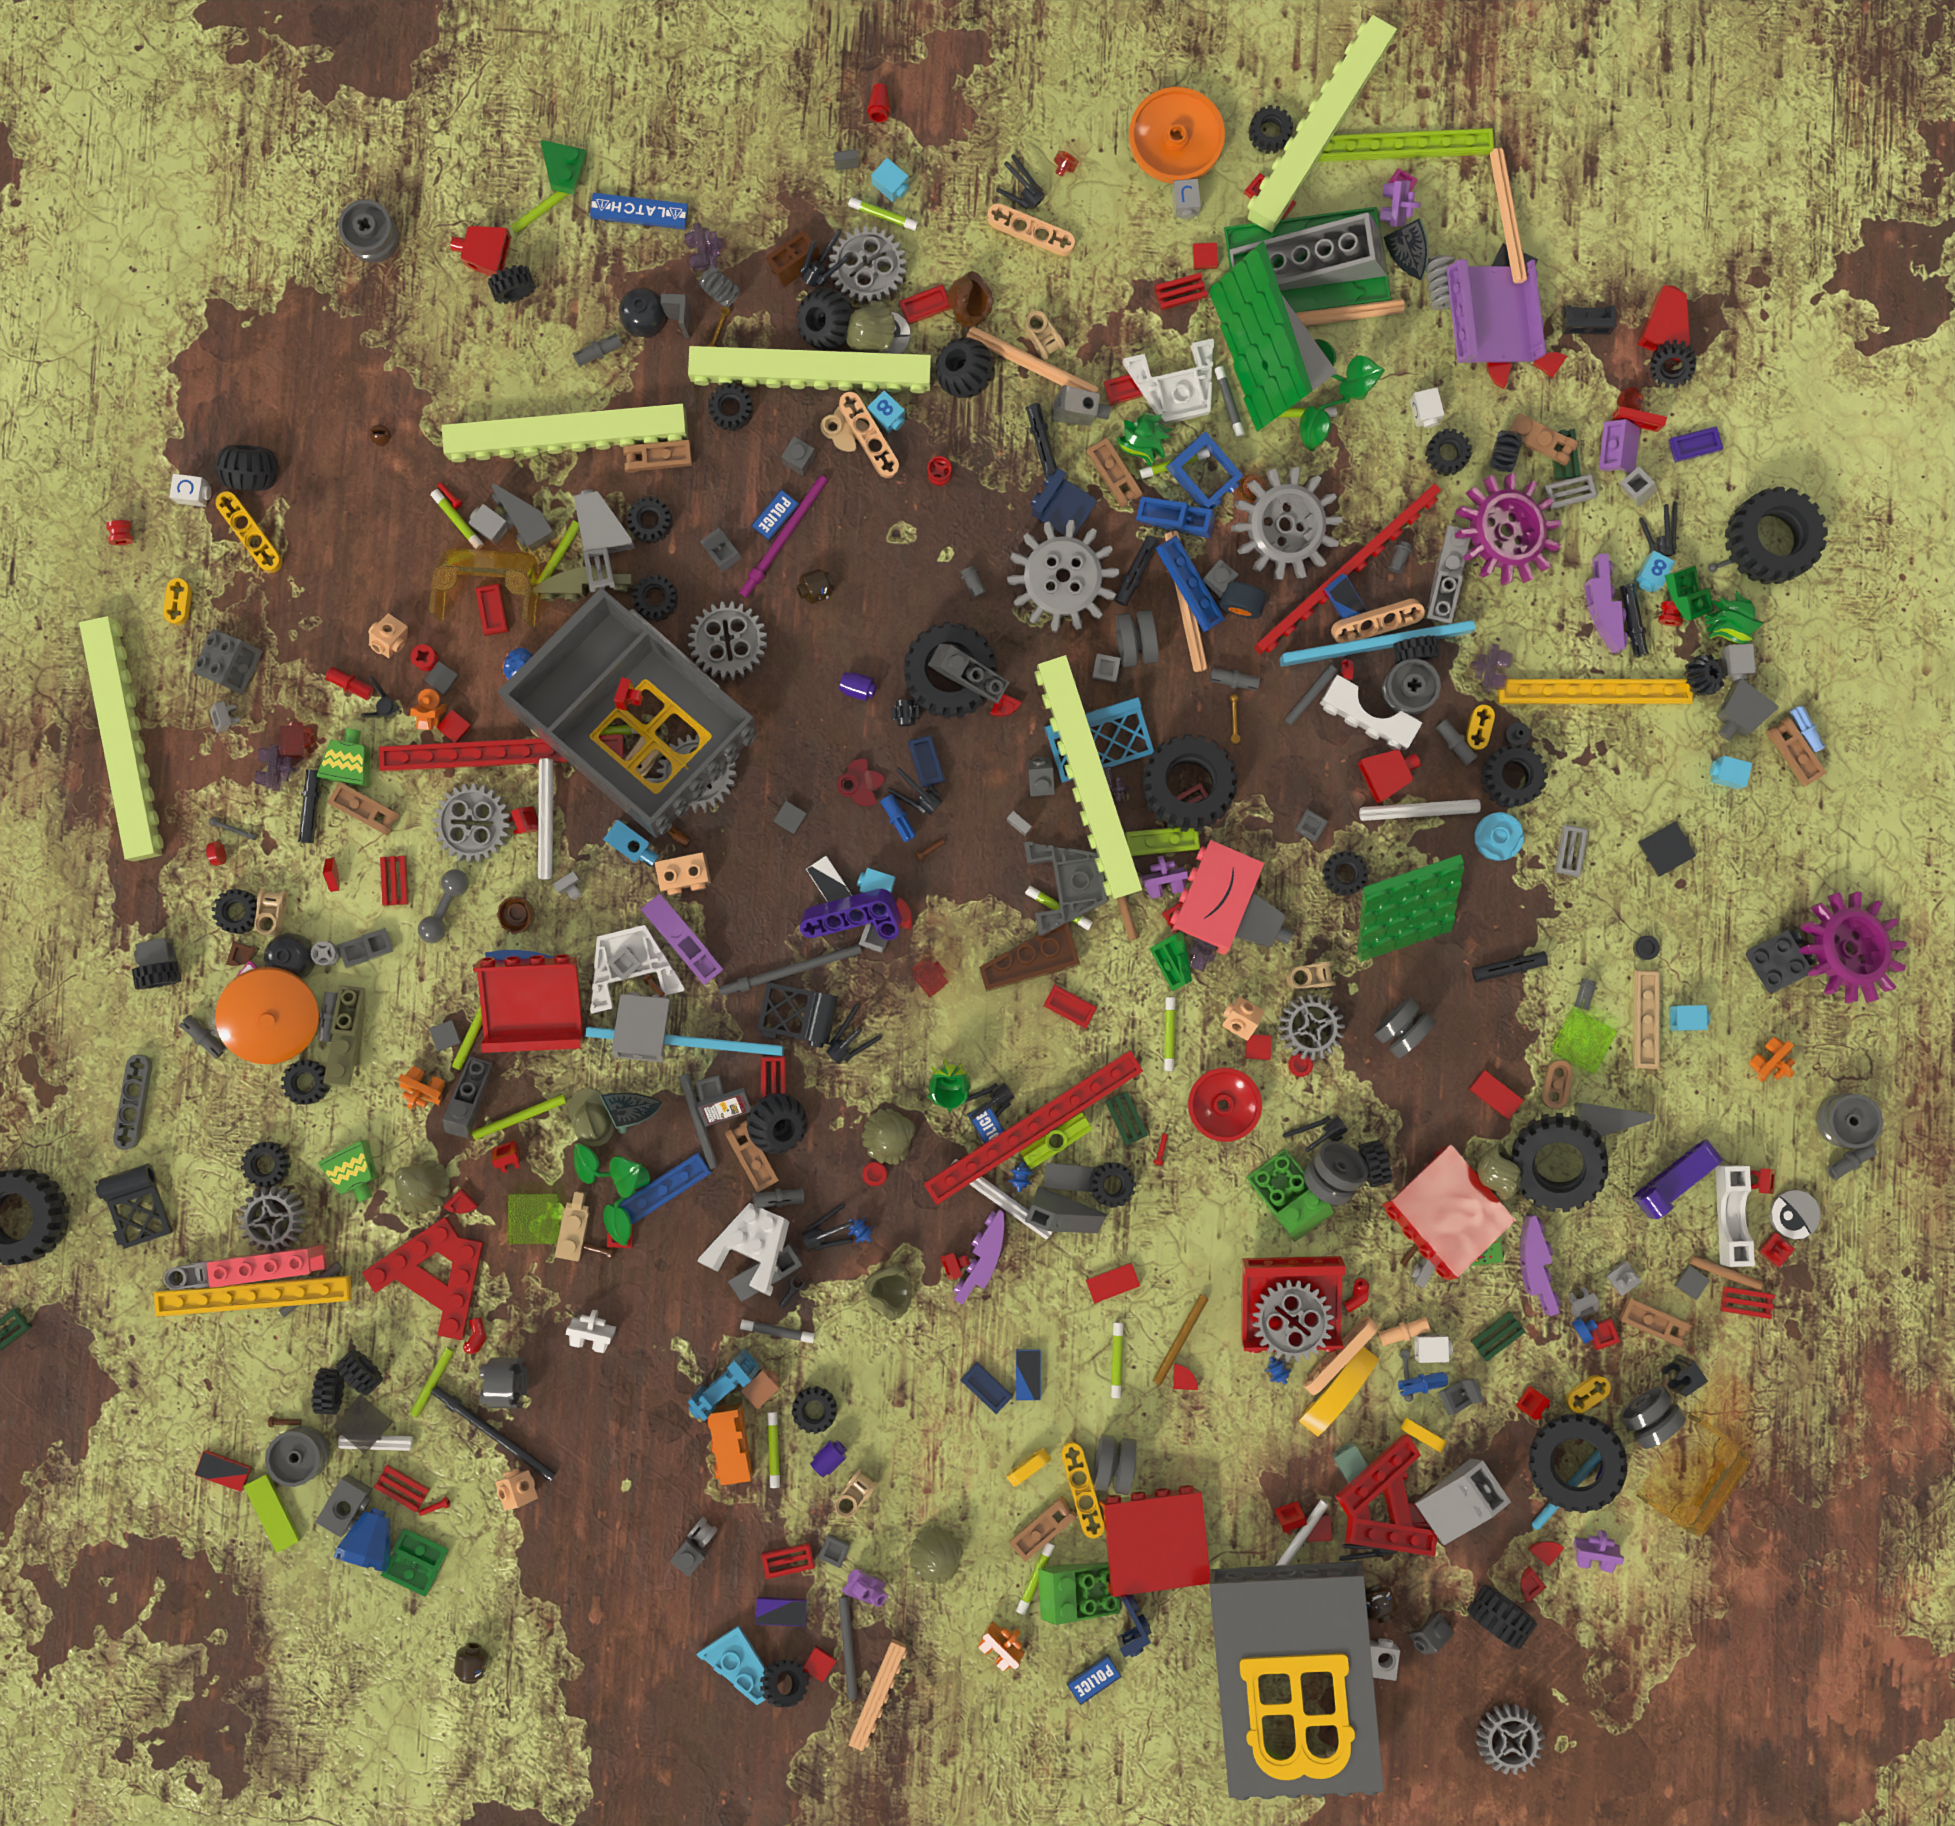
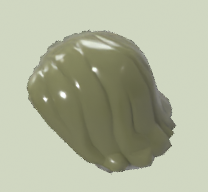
M871 301L870 304H865L851 314L846 339L851 349L868 353H884L886 349L891 347L896 326L894 315L891 314L890 308H886L884 302Z
M891 1108L886 1110L878 1109L876 1113L868 1117L869 1121L864 1125L865 1130L861 1136L864 1139L863 1146L868 1148L867 1154L878 1162L897 1165L900 1160H905L909 1155V1146L915 1133L914 1123L899 1112H894Z
M1495 1144L1481 1157L1477 1173L1480 1182L1484 1186L1494 1190L1501 1200H1507L1513 1197L1520 1187L1521 1171L1516 1164L1510 1162L1511 1157L1507 1153L1506 1148L1502 1144Z
M427 1160L423 1164L401 1167L395 1172L394 1180L397 1194L399 1195L398 1201L403 1205V1209L410 1210L412 1213L418 1214L420 1212L421 1214H426L428 1211H436L438 1206L444 1204L443 1198L449 1195L450 1177L447 1176L444 1165L442 1163L437 1164L435 1160Z
M894 1263L892 1267L873 1272L864 1283L868 1303L883 1312V1315L890 1321L897 1318L900 1319L907 1312L913 1297L912 1280L908 1274V1269L903 1263Z
M939 1526L933 1528L926 1527L916 1535V1539L911 1544L912 1549L908 1555L911 1558L910 1565L915 1567L914 1573L916 1576L923 1578L928 1583L933 1581L937 1584H945L948 1579H953L957 1573L956 1567H958L963 1555V1547L955 1537Z

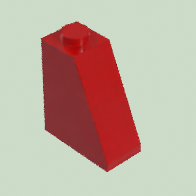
M1663 285L1657 292L1637 342L1638 346L1653 352L1654 350L1657 351V346L1660 344L1664 347V342L1668 340L1670 344H1673V340H1677L1679 345L1681 341H1685V347L1690 344L1687 293L1680 291L1676 286ZM1671 358V359H1674V360H1676V361L1682 362L1680 359Z

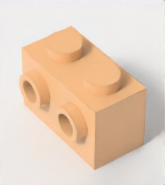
M703 852L655 862L660 891L663 893L667 892L668 896L681 894V889L690 887L691 891L702 890L706 888L705 884L711 883L706 855Z

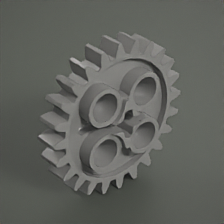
M864 226L861 233L855 227V235L845 232L847 239L838 238L840 247H832L836 255L829 256L830 261L833 262L829 265V269L845 256L848 259L857 260V263L849 266L845 262L831 275V280H837L835 288H842L841 294L844 296L850 293L849 298L851 302L858 297L860 305H862L864 299H868L869 304L874 298L877 301H881V296L883 295L890 299L889 291L897 293L898 289L895 284L903 285V279L900 276H906V270L903 267L907 266V262L902 259L905 257V251H898L901 248V243L896 242L893 244V234L886 238L885 229L878 234L876 226H874L872 232H868L867 226ZM869 246L877 248L873 253H869L865 249ZM867 263L868 265H872V267L869 268L867 265L864 266V264ZM883 265L890 267L888 272H881L878 269ZM863 278L870 280V283L867 285H861L858 282Z
M721 602L720 609H717L712 604V612L709 613L703 609L704 618L696 616L698 625L691 624V629L695 632L688 634L689 639L694 641L688 644L689 649L694 650L691 653V657L698 658L696 661L697 667L704 664V673L712 670V678H715L718 673H721L722 680H725L727 674H730L732 680H735V673H739L744 678V670L747 669L752 673L751 665H760L757 657H765V653L760 650L767 648V643L761 641L767 638V634L761 632L765 629L764 624H757L760 620L758 615L751 618V608L744 612L743 604L738 609H735L733 602L730 603L729 608H726L725 604ZM723 621L728 622L732 661H728ZM737 623L745 626L740 632L732 630V627ZM711 627L720 628V632L717 635L708 634V630ZM738 647H746L748 649L745 655H738L735 651ZM715 650L724 652L723 656L719 659L711 657V654Z
M687 735V742H683L678 738L679 745L677 747L671 743L669 746L679 754H689L698 747L699 735H696L695 740H692L690 735ZM667 758L666 760L658 761L664 767L657 770L658 775L664 776L658 779V783L668 779L671 774L672 766ZM735 762L732 764L728 763L722 769L723 773L719 779L709 783L712 785V788L709 789L706 786L705 793L688 805L689 807L692 806L694 813H697L699 806H702L703 810L707 812V805L709 804L715 809L716 800L724 803L722 795H731L727 787L735 786V782L730 779L737 777L736 772L731 770L736 767Z
M475 783L472 784L471 789L468 784H463L462 791L460 788L454 787V795L446 792L445 795L448 800L438 801L443 806L442 810H434L440 815L439 818L432 819L433 822L439 823V827L433 829L434 832H440L441 834L436 838V841L445 842L441 849H450L449 856L454 857L458 853L457 860L463 861L466 857L467 862L473 863L474 858L477 862H483V855L487 859H492L491 851L499 854L498 845H507L503 837H511L506 832V828H511L513 825L507 823L506 820L511 818L512 815L505 814L504 812L509 808V805H501L504 797L498 796L495 798L497 791L492 789L488 792V786L482 785L480 790L479 785ZM461 804H464L466 808L463 816L458 814V807ZM487 805L489 807L490 812L489 815L486 818H484L481 814L482 808ZM452 820L493 822V826L453 824ZM462 828L464 837L459 841L456 838V832ZM483 830H486L488 833V838L485 842L480 840V833Z
M1286 1280L1285 1287L1276 1282L1277 1290L1274 1291L1268 1287L1267 1290L1270 1294L1268 1297L1260 1294L1264 1301L1263 1304L1255 1303V1306L1260 1311L1252 1313L1253 1316L1258 1318V1321L1252 1323V1326L1259 1327L1260 1330L1254 1335L1256 1337H1263L1259 1343L1261 1346L1269 1344L1266 1350L1267 1353L1276 1350L1275 1358L1277 1359L1284 1354L1285 1361L1289 1362L1292 1355L1295 1361L1299 1362L1300 1355L1303 1354L1309 1360L1310 1351L1318 1355L1316 1347L1318 1345L1323 1348L1326 1347L1322 1342L1323 1338L1331 1339V1336L1326 1333V1330L1334 1329L1332 1325L1327 1324L1328 1320L1334 1318V1316L1326 1314V1311L1331 1309V1306L1322 1304L1326 1300L1325 1296L1317 1298L1319 1289L1316 1288L1312 1292L1309 1291V1283H1306L1301 1288L1299 1280H1296L1294 1286L1291 1285L1290 1280ZM1289 1296H1294L1297 1300V1305L1292 1310H1287L1284 1305L1285 1299ZM1275 1306H1279L1292 1317L1297 1315L1296 1321L1310 1331V1336L1304 1334L1294 1325L1288 1326L1289 1320L1277 1312ZM1314 1312L1316 1322L1311 1326H1307L1304 1322V1317L1307 1313ZM1273 1316L1281 1318V1326L1278 1329H1271L1269 1327V1320ZM1293 1332H1299L1301 1335V1341L1297 1345H1291L1288 1340Z

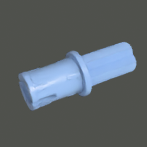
M1804 706L1792 709L1790 714L1813 753L1826 747L1816 730L1817 725H1813Z

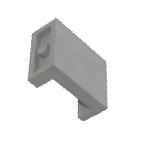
M629 992L627 995L620 994L612 1044L614 1058L664 1062V1041L668 1015L672 1007L670 999H666L665 996L660 997L659 995L645 997L635 992Z

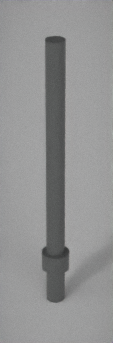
M857 944L749 978L747 976L737 978L736 982L719 986L721 996L737 991L742 993L751 990L750 987L861 954V947Z

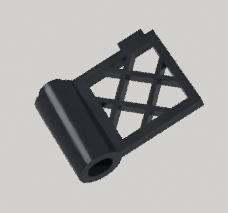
M767 982L757 1030L762 1031L761 1036L776 1039L777 1034L809 1040V1046L823 1048L824 1044H829L838 996ZM772 988L781 990L786 997L785 1000L776 1006L770 999ZM786 991L794 992V994L789 996ZM799 994L808 995L807 1005L798 1010L792 999ZM789 1002L795 1014L784 1020L778 1008ZM775 1012L781 1023L774 1028L765 1027L766 1017ZM797 1016L802 1022L800 1034L792 1032L787 1025L789 1021ZM784 1026L787 1031L779 1030V1028Z
M149 1163L101 1178L98 1181V1185H96L97 1196L107 1202L117 1229L113 1231L117 1245L122 1244L123 1249L173 1232L156 1186L157 1178L155 1171ZM152 1195L154 1200L152 1210L139 1205L143 1196ZM125 1203L133 1207L128 1218L119 1214L116 1205ZM136 1209L149 1215L144 1226L132 1221ZM152 1217L161 1220L164 1230L155 1232L147 1228ZM129 1225L141 1230L138 1238L132 1241L128 1240L126 1234Z

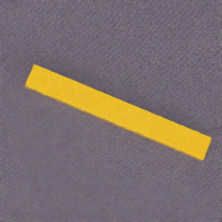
M1687 679L1497 680L1498 704H1692L1693 692H1690V685L1685 684Z
M351 1275L154 1292L155 1317L352 1300Z

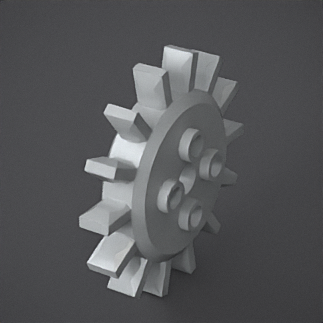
M1298 467L1290 469L1288 484L1283 485L1280 482L1277 469L1268 470L1267 476L1271 488L1265 491L1257 481L1252 480L1247 486L1257 499L1253 504L1246 500H1238L1234 504L1239 510L1249 513L1247 523L1239 522L1231 526V531L1234 532L1248 531L1250 541L1242 544L1237 551L1239 554L1249 553L1255 548L1260 553V557L1252 568L1255 572H1260L1264 569L1268 560L1275 562L1274 580H1283L1286 563L1293 564L1297 579L1306 577V569L1303 559L1309 557L1316 566L1323 567L1326 561L1317 552V548L1321 543L1327 547H1338L1339 541L1333 537L1326 536L1325 531L1326 525H1337L1342 522V517L1336 515L1326 517L1323 508L1327 504L1332 503L1337 497L1333 493L1318 499L1313 494L1322 479L1318 475L1313 476L1308 481L1306 487L1299 486L1300 468ZM1284 503L1289 505L1287 512L1282 508ZM1266 517L1270 519L1269 526H1265L1264 519ZM1283 517L1290 521V528L1287 531H1283L1279 527V521ZM1297 523H1301L1303 526L1301 532L1296 529ZM1279 537L1284 540L1282 546H1279L1277 543Z
M1069 520L1066 525L1065 537H1055L1053 526L1050 522H1046L1044 524V532L1048 540L1041 544H1038L1032 535L1026 533L1024 541L1033 552L1029 558L1019 553H1012L1010 560L1015 564L1025 566L1024 575L1007 577L1008 584H1025L1027 590L1025 594L1018 596L1014 600L1015 607L1023 606L1032 600L1037 608L1031 614L1030 623L1034 625L1039 621L1044 612L1053 615L1051 629L1055 633L1060 628L1061 616H1071L1073 627L1076 631H1080L1082 629V621L1079 617V612L1084 609H1088L1092 616L1099 620L1103 614L1093 603L1096 596H1102L1107 600H1114L1116 595L1112 590L1101 587L1102 578L1119 576V569H1101L1099 562L1112 553V547H1103L1098 552H1094L1089 547L1096 536L1097 531L1094 528L1087 532L1083 541L1073 538L1075 531L1073 520ZM1050 558H1054L1056 560V565L1052 567L1047 564V560ZM1078 559L1081 563L1080 566L1073 567L1071 564L1072 560ZM1060 569H1066L1070 573V579L1066 582H1060L1056 578V573ZM1049 582L1055 584V589L1052 591L1046 589V585ZM1073 583L1078 584L1080 587L1077 592H1073L1070 589Z

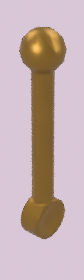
M724 306L721 308L722 315L711 343L706 347H715L724 320L730 315V308Z
M1233 693L1229 697L1232 702L1233 735L1230 741L1233 744H1237L1240 742L1237 730V702L1239 696Z

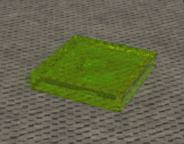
M1572 1008L1550 1052L1591 1074H1596L1617 1031Z
M508 1194V1244H557L559 1237V1194Z

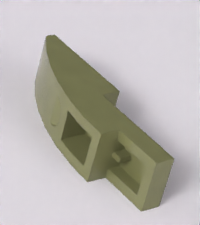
M591 565L593 580L596 581L598 580L596 565ZM601 565L603 579H607L606 566ZM586 566L570 569L544 580L533 588V593L541 601L547 602L555 601V598H564L565 601L577 602L579 598H586V589L590 591ZM613 574L615 588L611 589L614 592L625 593L628 592V589H634L635 579L631 574ZM610 585L605 586V589H610Z
M339 986L330 1031L333 1036L323 1081L325 1085L350 1087L354 1065L357 1066L361 1046L365 988Z

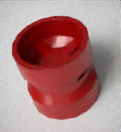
M937 456L929 461L927 468L929 481L936 486L946 485L952 475L949 460L945 457Z

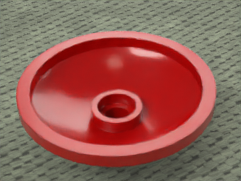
M1217 1068L1200 1076L1192 1086L1188 1097V1112L1193 1125L1201 1134L1215 1141L1232 1142L1245 1137L1255 1128L1262 1112V1098L1257 1085L1248 1075L1232 1068ZM1221 1100H1225L1227 1102V1107L1225 1109H1221L1219 1107V1102Z

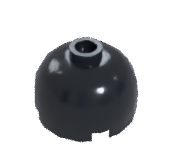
M644 287L634 288L627 292L620 301V321L625 330L632 336H646V338H650L660 333L666 325L667 320L661 305V296L652 289Z
M285 933L277 935L270 940L265 948V967L281 968L294 973L301 979L308 976L315 966V962L311 958L312 943L300 934Z

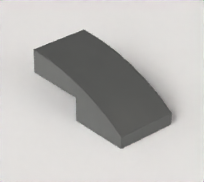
M386 928L338 944L345 968H350L393 952Z
M1046 1162L1044 1187L1091 1192L1089 1190V1187H1091L1089 1178L1092 1179L1093 1175L1091 1173L1093 1170L1095 1171V1167Z

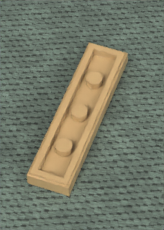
M1633 971V1068L1660 1069V971Z

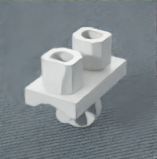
M592 1310L590 1316L581 1315V1318L573 1317L570 1325L567 1327L566 1335H569L570 1346L583 1347L585 1339L594 1341L592 1349L596 1352L604 1353L615 1334L616 1327L606 1325V1320L598 1318V1311Z

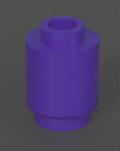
M844 672L839 691L844 692V695L868 701L869 697H874L877 684H874V678L855 672Z
M829 1440L813 1456L810 1465L824 1478L827 1474L830 1475L847 1458L845 1454L847 1449L840 1441L836 1440L833 1442Z

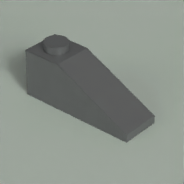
M1575 1103L1574 1115L1578 1116L1579 1121L1583 1122L1586 1120L1590 1123L1591 1128L1597 1130L1601 1136L1655 1120L1654 1114L1586 1103Z

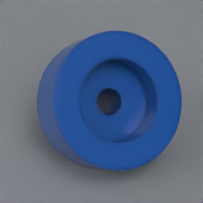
M1581 1318L1572 1322L1584 1344L1593 1340L1590 1332L1598 1328L1593 1319L1585 1324Z

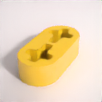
M174 578L168 582L166 587L163 616L174 625L184 624L189 617L192 588L185 580ZM181 586L184 588V592H179L178 596L174 589ZM177 609L181 612V615H177L175 619V617L171 616V613L176 612Z
M1488 705L1476 707L1470 715L1465 742L1473 751L1482 750L1487 746L1490 739L1495 713ZM1485 711V716H1488V719L1484 720L1482 726H1480V717L1477 714ZM1480 730L1479 739L1483 740V742L1476 746L1474 745L1475 741L1471 737H1474L1477 731Z
M1590 1376L1567 1393L1565 1403L1570 1410L1576 1413H1583L1606 1398L1610 1393L1611 1385L1602 1376ZM1596 1381L1603 1383L1600 1393L1596 1390L1589 1393L1595 1388L1594 1383ZM1586 1395V1397L1581 1399L1582 1405L1580 1407L1576 1404L1573 1405L1575 1402L1574 1396L1583 1397Z
M1407 1417L1400 1427L1403 1431L1439 1452H1442L1447 1443L1446 1440Z
M1041 1448L1012 1469L1006 1477L1015 1487L1051 1460V1457L1044 1448Z

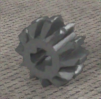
M710 266L707 271L705 270L698 281L699 286L724 307L729 308L740 294L739 287L715 267Z

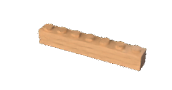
M892 1638L849 1740V1746L863 1751L865 1747L868 1748L871 1738H869L870 1733H874L877 1726L875 1721L877 1717H881L883 1712L881 1707L883 1703H887L889 1698L888 1690L889 1688L892 1689L896 1680L893 1678L895 1674H899L902 1666L900 1665L901 1659H905L907 1655L906 1644Z

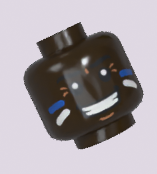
M815 569L802 574L799 578V585L796 588L801 599L805 598L808 603L815 604L831 596L832 590H834V583L828 572Z
M1382 1583L1365 1589L1368 1619H1377L1379 1624L1393 1619L1392 1613L1396 1612L1398 1606L1391 1589L1387 1586L1383 1587Z
M468 1643L457 1650L453 1673L460 1682L474 1684L485 1676L488 1662L487 1651L481 1648V1645L478 1643Z

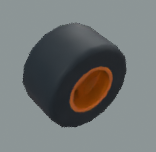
M1229 582L1222 595L1220 607L1226 612L1240 617L1260 618L1267 594L1262 589L1253 585Z

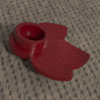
M864 758L851 762L847 773L842 774L838 778L836 785L841 795L851 797L857 805L868 807L877 803L873 792L883 784L885 778L876 771L867 770L868 764ZM845 782H853V788L846 789L844 787Z

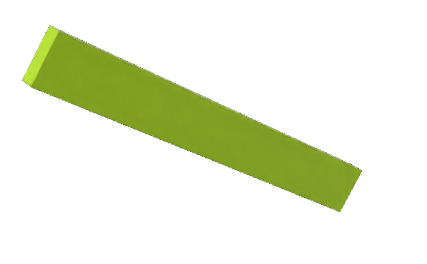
M1493 128L1333 135L1317 162L1490 155V152H1493L1494 149Z

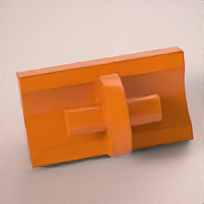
M427 688L419 693V704L411 708L410 716H417L416 729L432 730L433 726L440 724V715L446 712L447 704L439 705L440 695L438 692Z
M1772 1037L1764 1048L1774 1056L1768 1061L1758 1053L1749 1063L1751 1068L1757 1073L1756 1078L1763 1083L1776 1068L1777 1072L1773 1075L1775 1079L1780 1080L1783 1075L1792 1078L1794 1071L1791 1067L1795 1064V1061L1792 1058H1789L1785 1063L1782 1061L1792 1052L1794 1045L1790 1041L1784 1043L1778 1038Z
M412 1066L406 1075L401 1074L398 1078L400 1088L406 1090L402 1098L409 1100L407 1108L414 1110L417 1105L425 1108L428 1101L440 1106L443 1101L442 1092L445 1087V1081L433 1076L428 1086L420 1083L425 1075L424 1071L415 1066Z
M993 1621L988 1625L978 1645V1648L985 1654H989L993 1649L999 1654L995 1662L1002 1671L1010 1667L1016 1669L1025 1654L1021 1649L1023 1644L1017 1639L1020 1631L1017 1628L1012 1632L1006 1627L1001 1629Z

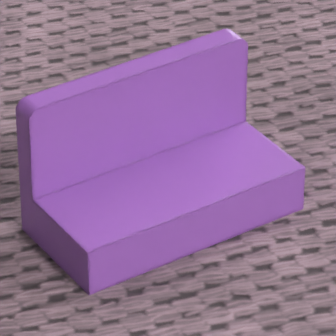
M1626 419L1604 422L1599 463L1600 470H1623L1630 474L1636 469L1640 427Z

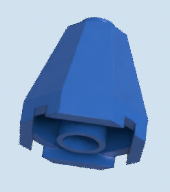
M371 1508L370 1512L364 1511L338 1545L334 1558L361 1567H373L374 1570L386 1572L390 1563V1518L385 1517L386 1512Z

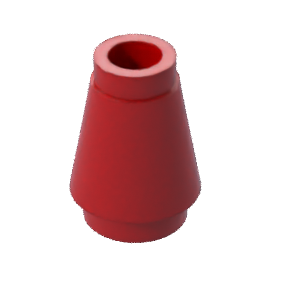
M882 83L873 85L867 108L870 120L878 123L885 122L891 113L887 86Z

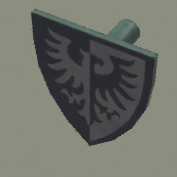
M1418 218L1383 238L1396 264L1408 275L1423 280L1429 256L1428 237L1421 218Z
M621 1092L600 1095L617 1131L621 1134L627 1132V1127L640 1124L657 1113L663 1103L655 1098L638 1093Z

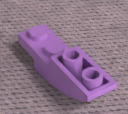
M1598 554L1592 559L1593 578L1584 583L1585 595L1590 615L1599 635L1611 652L1617 654L1625 649L1628 642L1627 633L1624 632L1623 622L1626 620L1625 608H1622V601H1612L1614 598V586L1610 583V575L1613 572L1612 561H1609L1608 554Z
M660 894L641 908V911L703 985L723 970L708 952L707 948Z
M1001 1209L997 1213L994 1211L990 1213L985 1221L988 1227L983 1234L978 1232L971 1243L975 1246L973 1253L978 1255L979 1259L973 1258L966 1269L969 1275L965 1281L960 1279L953 1290L956 1293L954 1300L963 1305L975 1284L985 1289L997 1265L1004 1234V1212Z
M1527 1214L1523 1221L1520 1236V1267L1527 1294L1532 1296L1538 1294L1544 1314L1553 1316L1560 1313L1558 1309L1560 1300L1555 1291L1552 1292L1550 1286L1552 1277L1549 1270L1544 1268V1265L1553 1263L1551 1259L1553 1250L1548 1241L1545 1242L1542 1232H1545L1542 1220L1537 1218L1536 1215Z

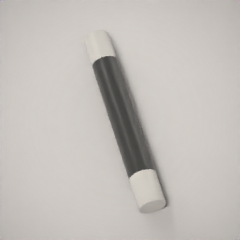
M1219 366L1214 371L1235 436L1241 437L1245 435L1224 367Z
M742 1319L740 1326L742 1330L813 1343L815 1333Z

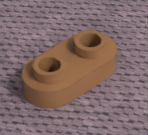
M1553 1061L1546 1069L1541 1099L1548 1108L1560 1109L1568 1101L1573 1069L1566 1061ZM1557 1068H1560L1562 1071L1560 1077L1555 1075ZM1552 1092H1555L1557 1094V1099L1555 1101H1552L1550 1099V1094Z

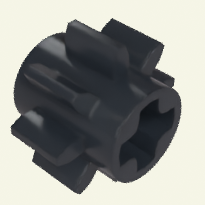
M910 699L896 701V707H891L892 721L897 720V726L900 727L916 725L915 719H920L919 705L914 706V700Z

